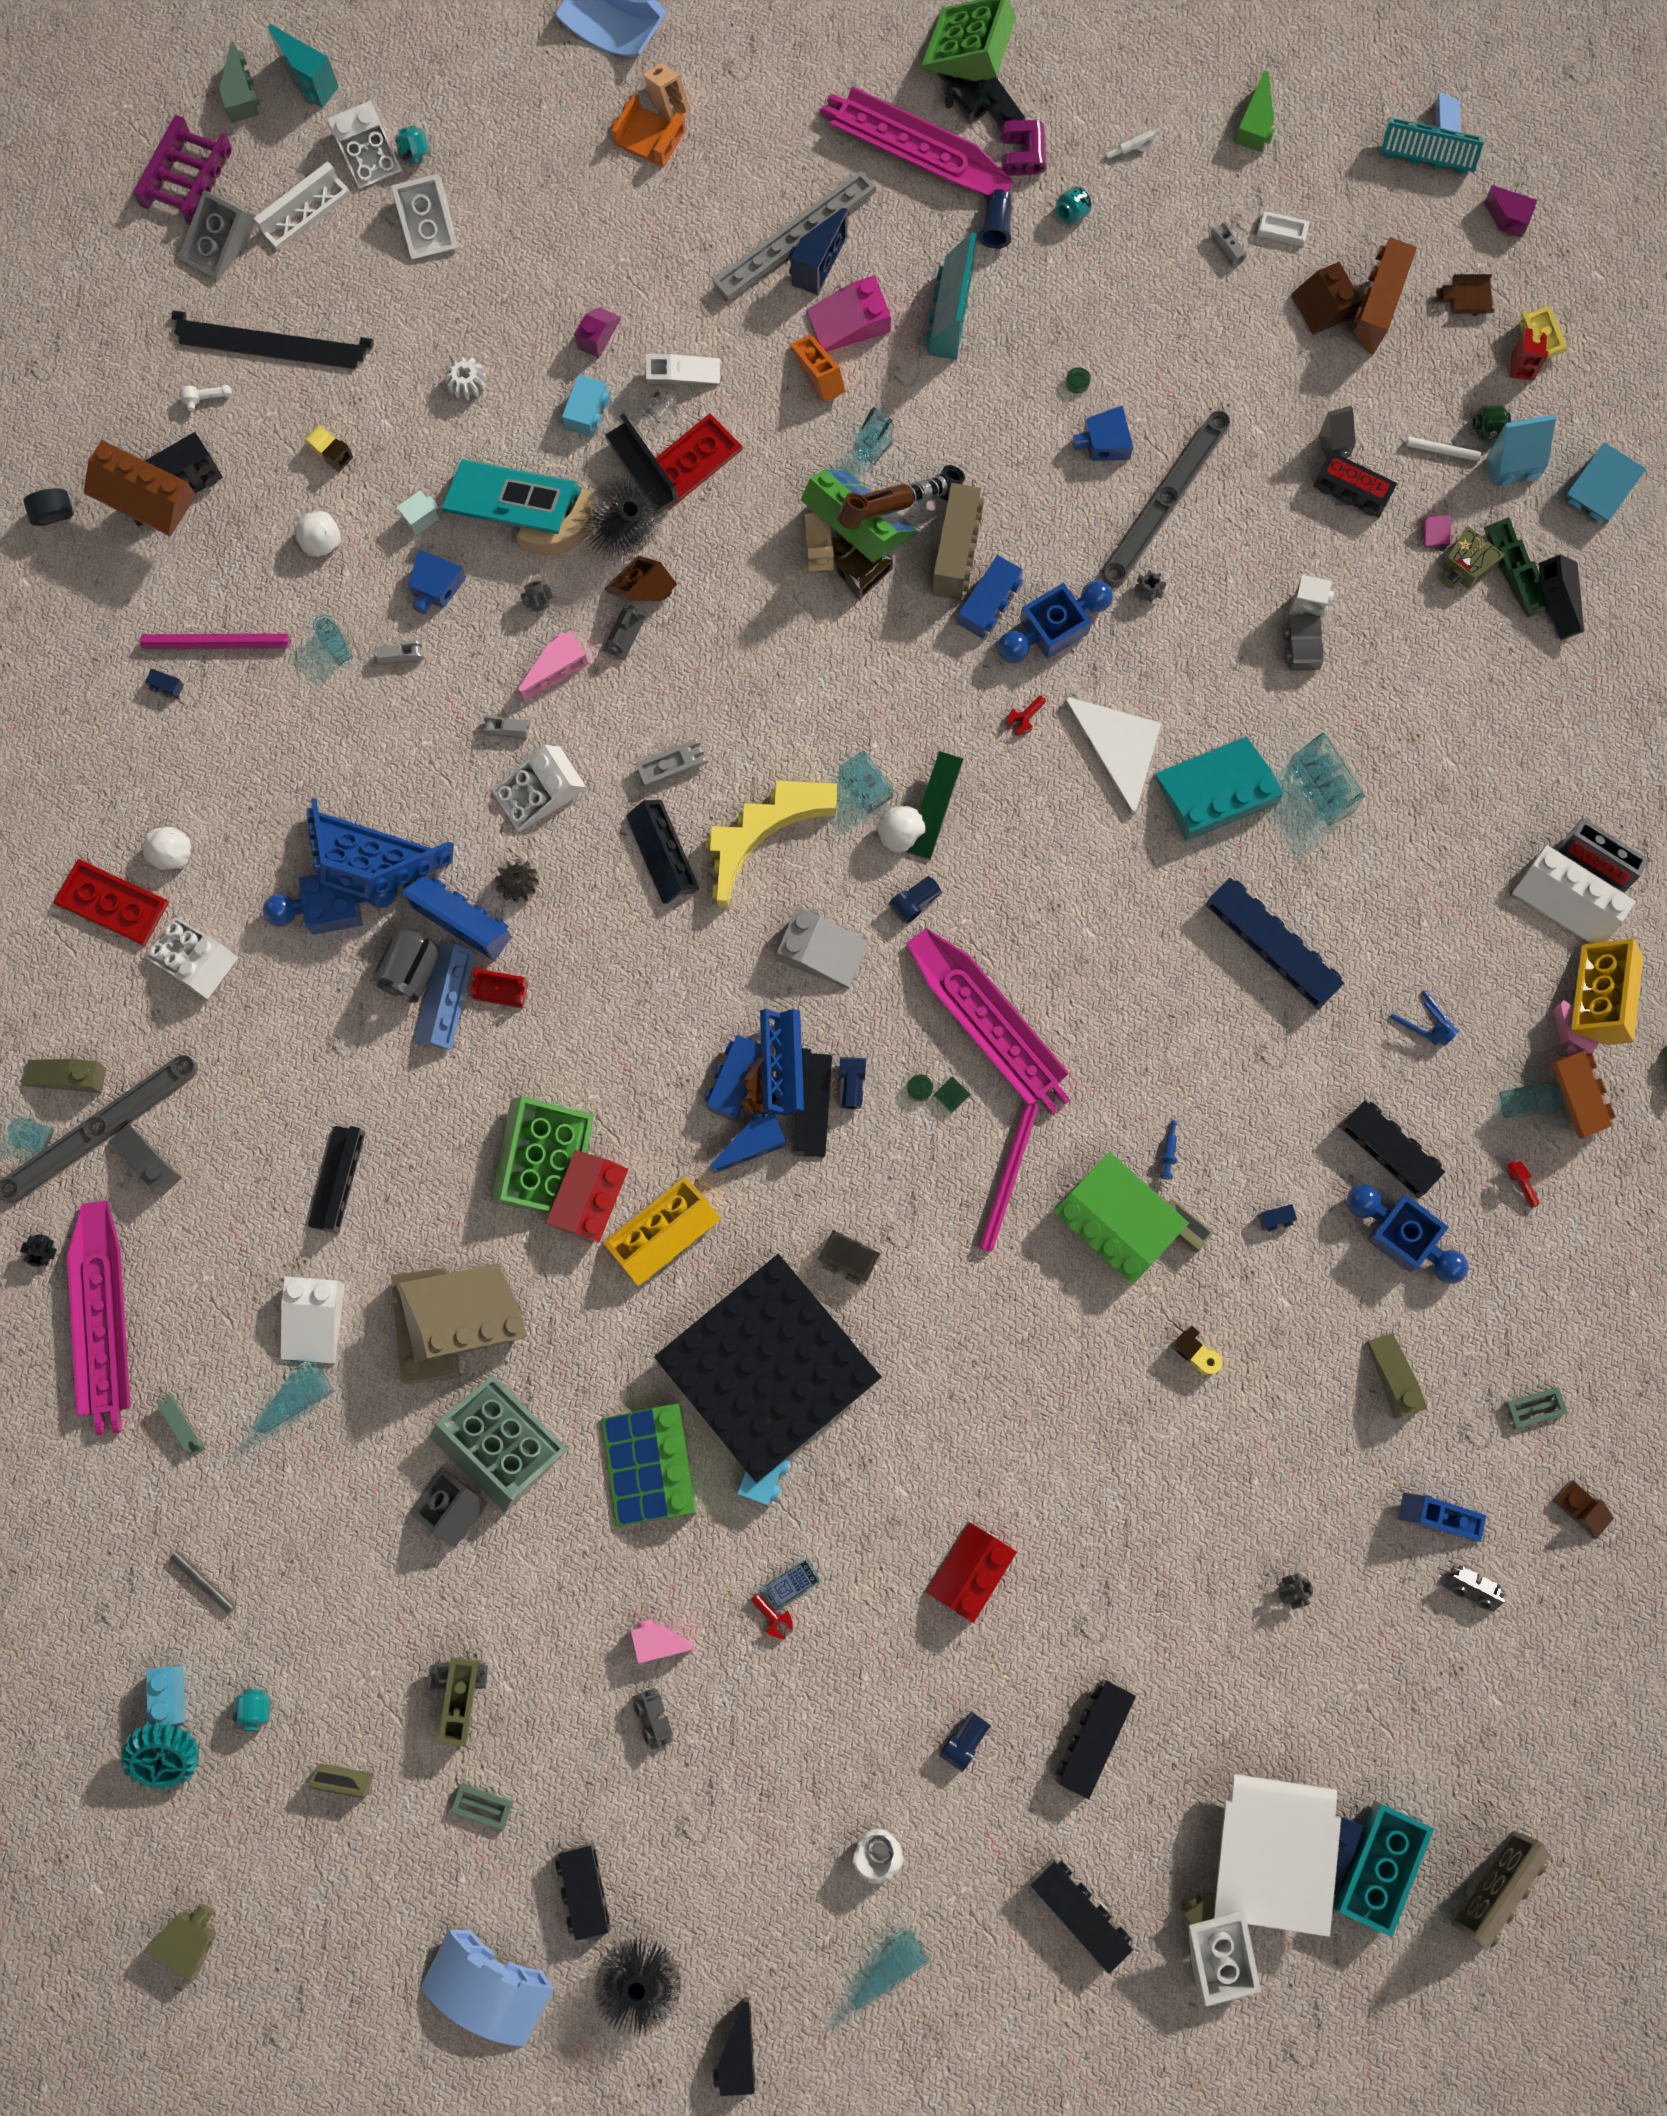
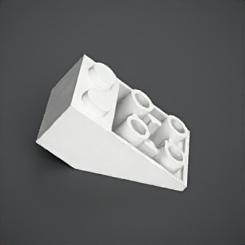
M371 100L327 118L328 126L358 189L402 172Z
M543 745L492 792L517 832H520L570 802L586 786L561 747Z
M177 917L166 927V930L145 956L148 961L206 999L211 996L238 959L236 955L221 943Z

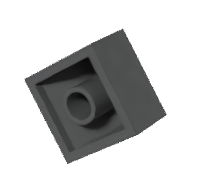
M442 1467L410 1510V1513L433 1535L456 1548L459 1542L466 1536L467 1531L475 1520L482 1514L488 1502Z

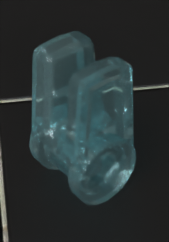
M329 615L316 617L313 621L314 632L335 662L340 666L350 661L353 655L334 619Z

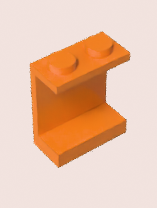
M634 93L630 101H626L621 116L613 122L611 127L614 145L663 168L686 132L685 117L676 112L669 123L666 118L640 107L639 95Z

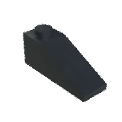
M744 1997L719 2060L718 2069H713L714 2088L719 2087L720 2096L755 2093L750 1997Z

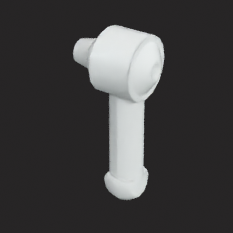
M229 385L200 390L194 386H184L179 392L181 403L187 407L188 411H194L195 405L199 403V400L217 397L227 398L231 396L232 389Z

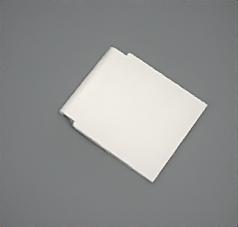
M1233 1774L1231 1800L1225 1799L1214 1919L1244 1911L1247 1924L1330 1937L1341 1817L1336 1816L1337 1790Z

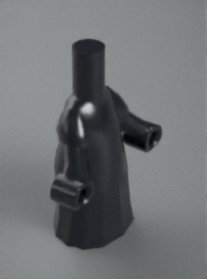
M937 73L946 84L944 87L946 108L953 107L955 102L965 114L969 123L977 121L987 112L991 104L990 101L969 86L979 87L982 85L983 79L972 81Z

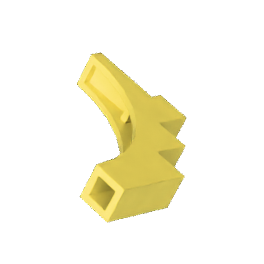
M776 781V789H771L770 804L775 805L744 803V812H739L738 827L712 826L711 834L706 836V850H710L712 858H717L715 859L714 874L719 876L718 884H713V899H717L718 907L729 908L731 891L737 874L750 853L763 840L779 829L797 821L814 817L836 816L837 784Z

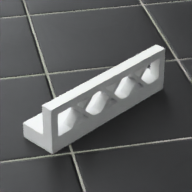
M327 161L254 217V221L259 232L278 251L351 193L337 177L334 167ZM334 185L341 190L335 196L327 195L328 190ZM313 201H322L321 207L317 210H310L309 204ZM303 215V221L299 224H290L292 217ZM277 229L285 230L284 235L277 241L270 235Z

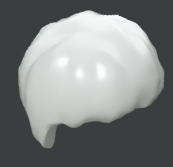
M313 511L304 514L297 521L295 528L296 541L307 555L311 557L327 555L341 543L339 528L329 513Z
M910 806L890 808L882 815L878 828L882 845L895 853L908 851L914 845L917 838L925 833V823L922 820V815L918 813V810Z
M174 827L153 829L147 833L142 845L143 856L146 862L159 870L182 869L187 865L188 859L191 856L190 849L192 846L190 839L182 831Z
M869 1830L857 1843V1849L853 1856L854 1869L860 1877L871 1884H883L898 1875L902 1867L904 1858L901 1845L886 1830Z

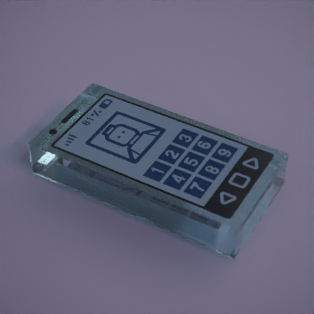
M808 1558L761 1586V1589L774 1611L820 1583L821 1580Z

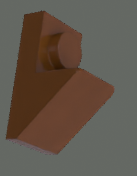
M1573 1480L1569 1481L1553 1500L1595 1539L1600 1536L1614 1519L1603 1500L1592 1498Z

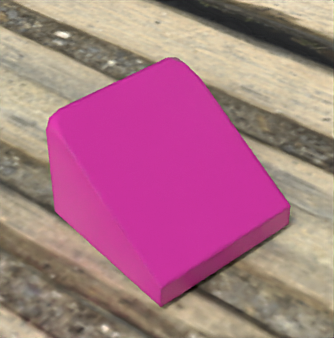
M1450 515L1428 516L1424 519L1422 531L1425 547L1450 546Z

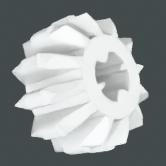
M462 356L461 362L458 363L453 360V367H446L445 383L448 385V391L451 394L455 393L458 399L465 396L469 401L470 395L478 397V390L485 391L484 382L487 380L486 374L483 372V366L480 363L476 364L473 358L466 362V359Z

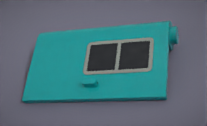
M461 459L442 511L559 534L568 506L575 505L582 488L578 487V482Z

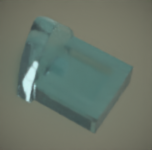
M20 1117L8 1126V1138L13 1147L19 1149L21 1146L39 1153L48 1147L54 1129L31 1122V1119L26 1117Z

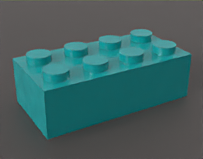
M1374 1800L1362 1829L1355 1854L1333 1903V1908L1343 1915L1387 1936L1393 1937L1434 1828Z

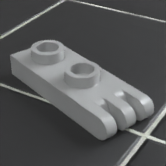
M694 739L635 763L645 788L707 764L706 756L696 759L704 754L703 748H697L701 745L699 739Z

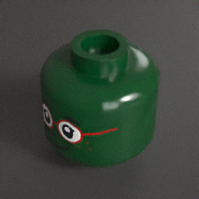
M1482 406L1478 413L1473 415L1472 429L1476 430L1480 438L1497 439L1505 424L1511 422V414L1503 406Z

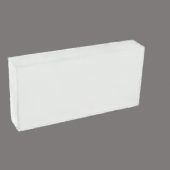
M1263 211L1257 236L1303 247L1310 221Z

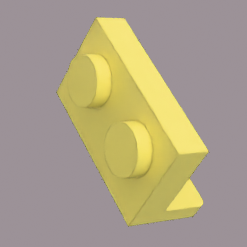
M1550 305L1529 314L1526 309L1521 311V320L1518 321L1522 334L1525 328L1532 329V339L1536 343L1541 342L1540 337L1543 332L1546 334V351H1549L1547 359L1567 351V345Z

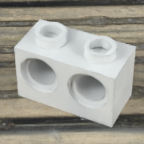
M1302 575L1292 597L1288 618L1298 616L1325 617L1334 597V591H1330L1332 581Z

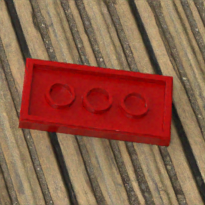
M709 413L655 459L676 487L678 501L680 502L743 449L742 445ZM679 502L675 503L674 505H672V506L669 507L668 509H669V510L672 509V508H673L675 505H677Z
M77 859L53 903L145 947L166 910L169 901Z

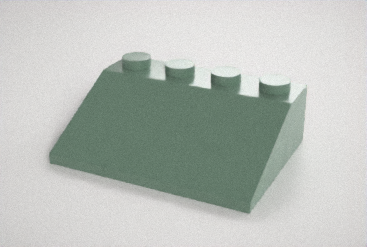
M493 1375L436 1422L429 1436L504 1512L523 1497L568 1450Z

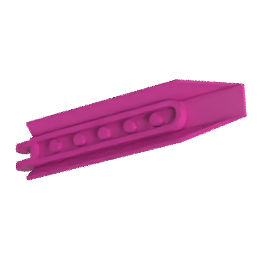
M853 86L846 99L834 94L829 95L827 101L835 109L829 106H822L820 110L821 116L828 119L830 125L962 187L989 196L996 189H1003L1008 192L1014 183L977 144Z
M927 928L906 943L929 988L1029 1106L1040 1099L1044 1107L1052 1115L1055 1114L1057 1108L1046 1095L1050 1090H1053L1054 1094L1063 1104H1067L1070 1101L1069 1097L1058 1085L1069 1072L970 955Z
M107 1200L81 1204L67 1253L76 1415H94L95 1433L97 1436L104 1435L106 1425L103 1413L110 1412L112 1431L120 1433L122 1431L120 1411L131 1408L121 1249L110 1205Z

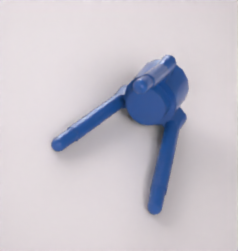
M1426 990L1422 991V995L1427 1000L1423 1005L1437 1021L1431 1028L1434 1032L1433 1035L1407 1020L1391 1014L1390 1017L1426 1037L1434 1045L1440 1041L1445 1046L1459 1033L1454 1024L1447 1019Z

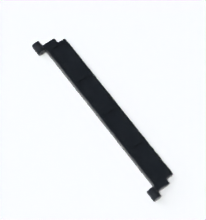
M172 311V320L177 321L174 333L180 336L178 342L181 345L356 369L358 361L364 362L366 348H373L374 339L360 337L359 345L187 321L186 312Z

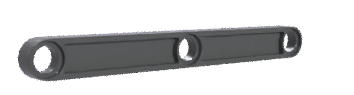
M1215 411L1210 414L1107 564L1103 580L1110 587L1117 588L1125 582L1226 434L1230 425V417L1226 412ZM1214 419H1221L1224 421L1225 426L1223 428H1216L1213 426L1212 421ZM1170 494L1173 496L1174 501L1166 504L1161 501L1160 496ZM1118 570L1121 572L1122 577L1118 580H1113L1108 576V572Z
M187 1055L175 1057L1 1179L0 1200L14 1203L191 1080L198 1071L197 1063ZM183 1061H189L191 1064V1069L186 1074L178 1072V1066ZM96 1122H102L104 1126L103 1132L97 1136L92 1135V1125ZM7 1184H13L15 1186V1193L11 1197L5 1198L3 1195L4 1187Z

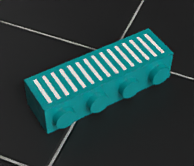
M1389 117L1381 143V152L1388 158L1397 159L1398 156L1408 158L1407 161L1421 164L1422 161L1431 163V166L1444 169L1445 166L1453 167L1454 171L1458 173L1468 174L1469 171L1475 172L1484 140L1481 136Z

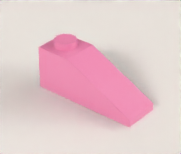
M571 631L555 636L518 688L524 701L588 665L586 654Z

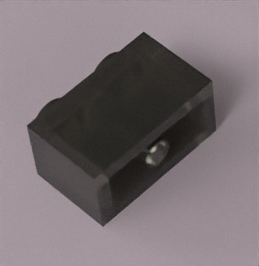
M832 1230L818 1259L822 1263L821 1268L832 1274H836L839 1271L846 1275L845 1280L859 1286L860 1283L867 1285L880 1258V1253Z

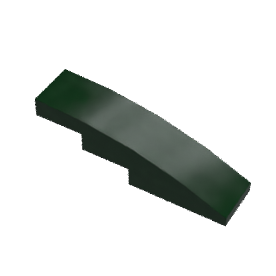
M1510 517L1484 527L1489 543L1505 554L1499 566L1526 616L1530 617L1549 609L1541 588L1537 565L1535 561L1530 562L1523 540L1517 539Z
M939 751L919 810V814L922 815V820L925 823V833L917 838L907 853L931 860L963 764V758Z

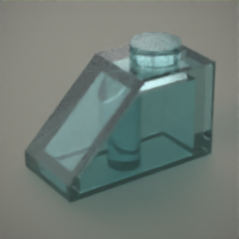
M874 406L869 411L855 438V452L857 456L863 461L868 460L873 465L892 445L893 420Z
M1558 1082L1532 1084L1499 1093L1503 1118L1555 1114L1565 1108L1563 1094Z

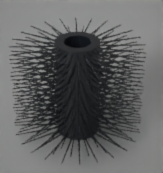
M628 477L627 486L626 480H623L624 488L622 487V489H620L621 485L619 486L618 483L615 488H613L612 484L611 490L610 488L607 490L603 489V492L600 494L594 491V497L597 496L598 498H592L594 503L590 505L593 507L588 510L591 512L585 515V518L592 517L588 520L595 521H586V524L595 525L590 528H592V531L596 530L597 535L600 534L593 542L605 534L599 540L600 542L604 538L600 545L605 544L604 547L606 549L607 545H611L613 555L614 542L615 555L616 548L618 547L617 557L620 556L619 546L621 553L624 550L623 557L624 555L626 556L628 548L632 549L633 547L634 549V547L639 546L644 549L640 543L643 540L645 541L648 535L653 534V531L650 529H654L655 525L653 524L655 523L653 522H657L654 521L656 519L649 523L648 521L654 518L652 516L659 515H646L644 513H663L649 512L655 511V509L647 510L656 508L650 507L653 504L645 505L649 502L644 500L652 492L638 501L647 490L641 496L640 494L643 490L637 491L638 487L632 491L631 478L628 490Z
M636 1937L633 1947L627 1944L618 1951V1955L616 1952H613L612 1955L609 1954L607 1958L613 1964L606 1967L609 1969L605 1971L607 1973L601 1974L603 1976L600 1977L603 1978L599 1979L602 1980H596L604 1981L596 1982L603 1984H595L597 1986L593 1988L598 1990V1987H607L601 1988L604 1989L601 1991L606 1992L594 1993L596 1995L593 1996H599L598 2001L605 1999L600 2003V2006L608 2005L605 2008L609 2009L607 2013L610 2015L606 2020L610 2016H614L610 2019L612 2021L609 2024L615 2020V2027L623 2015L619 2030L630 2008L625 2024L626 2028L633 2007L629 2028L630 2033L635 2009L634 2036L638 2014L639 2038L642 2022H649L648 2024L643 2023V2027L650 2025L649 2029L658 2022V2017L662 2021L663 2017L667 2020V2012L664 2013L660 2008L665 2009L669 2005L668 2003L673 2002L669 1999L674 1998L672 1996L675 1995L672 1994L676 1993L672 1992L680 1993L681 1987H673L681 1986V1982L670 1983L678 1981L676 1977H678L679 1973L676 1971V1976H674L675 1972H671L676 1968L673 1966L668 1967L667 1962L671 1961L668 1956L670 1952L664 1956L665 1953L663 1952L666 1949L661 1952L662 1946H660L653 1957L657 1942L646 1963L649 1954L648 1950L643 1965L646 1942L641 1961L642 1937L639 1943V1952L637 1950ZM604 1958L605 1960H603V1961H604L603 1964H605V1965L609 1964V1963L607 1962L608 1960H607L606 1958ZM612 1958L618 1963L617 1965L611 1960ZM640 1983L644 1986V1988L638 1990L635 1989L632 1986V1984Z

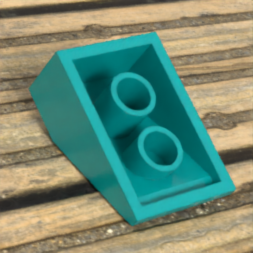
M270 24L268 30L278 56L301 92L302 97L308 103H315L323 108L339 88L328 56Z

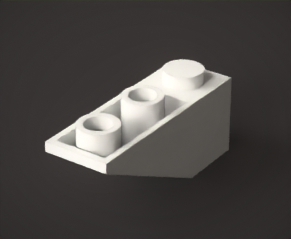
M646 354L647 384H720V358L675 354Z

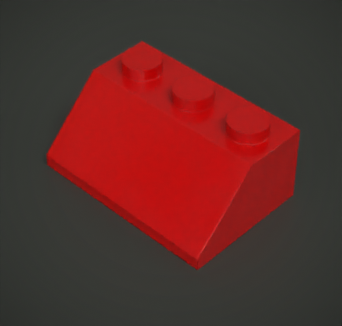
M574 1150L545 1224L591 1243H600L629 1168L605 1158Z
M969 1522L926 1593L974 1624L1017 1554V1551Z

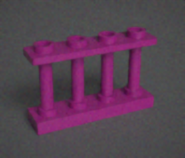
M175 114L133 191L140 207L149 210L152 202L157 200L180 209L185 222L191 225L203 191L211 192V187L215 180L219 178L226 159H229L231 156L232 146L227 135L221 133L217 142L190 133L184 117ZM189 142L210 150L211 153L206 162L180 152L184 143ZM178 161L199 169L201 172L196 181L170 172L173 163ZM169 181L190 189L186 200L184 201L160 192L159 189L163 182Z

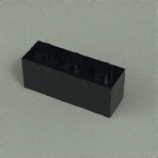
M595 1843L561 1850L558 1853L559 1858L555 1859V1866L558 1876L563 1877L564 1887L561 1888V1897L563 1904H568L570 1916L566 1917L569 1934H574L575 1941L609 1933L611 1924Z

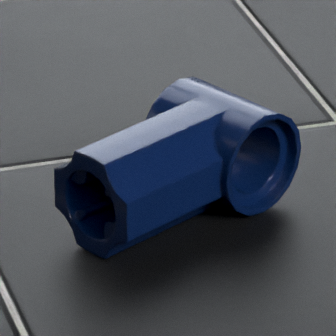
M928 875L908 891L903 890L891 899L888 905L904 924H908L921 913L925 906L942 894V890L938 883Z
M840 1057L839 1080H841L839 1108L853 1110L862 1108L866 1058Z
M971 1711L955 1736L952 1735L947 1741L939 1756L960 1772H963L974 1757L975 1749L991 1725Z

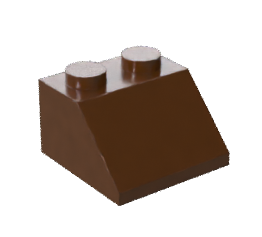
M1340 261L1318 270L1291 294L1293 301L1313 335L1354 318L1362 302Z

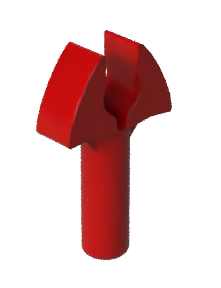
M1039 695L1023 712H1016L1012 708L1008 717L1007 729L1014 722L1022 720V726L1015 731L1014 735H1022L1032 731L1033 725L1029 723V719L1046 703V699Z
M1514 1160L1507 1164L1510 1179L1517 1181L1531 1208L1537 1207L1540 1202L1528 1180L1532 1177L1530 1172L1521 1161L1517 1162Z
M755 1594L751 1598V1602L770 1623V1628L765 1632L770 1636L786 1639L778 1631L776 1621L786 1623L789 1629L793 1631V1621L789 1611L787 1610L784 1614H777L760 1594Z

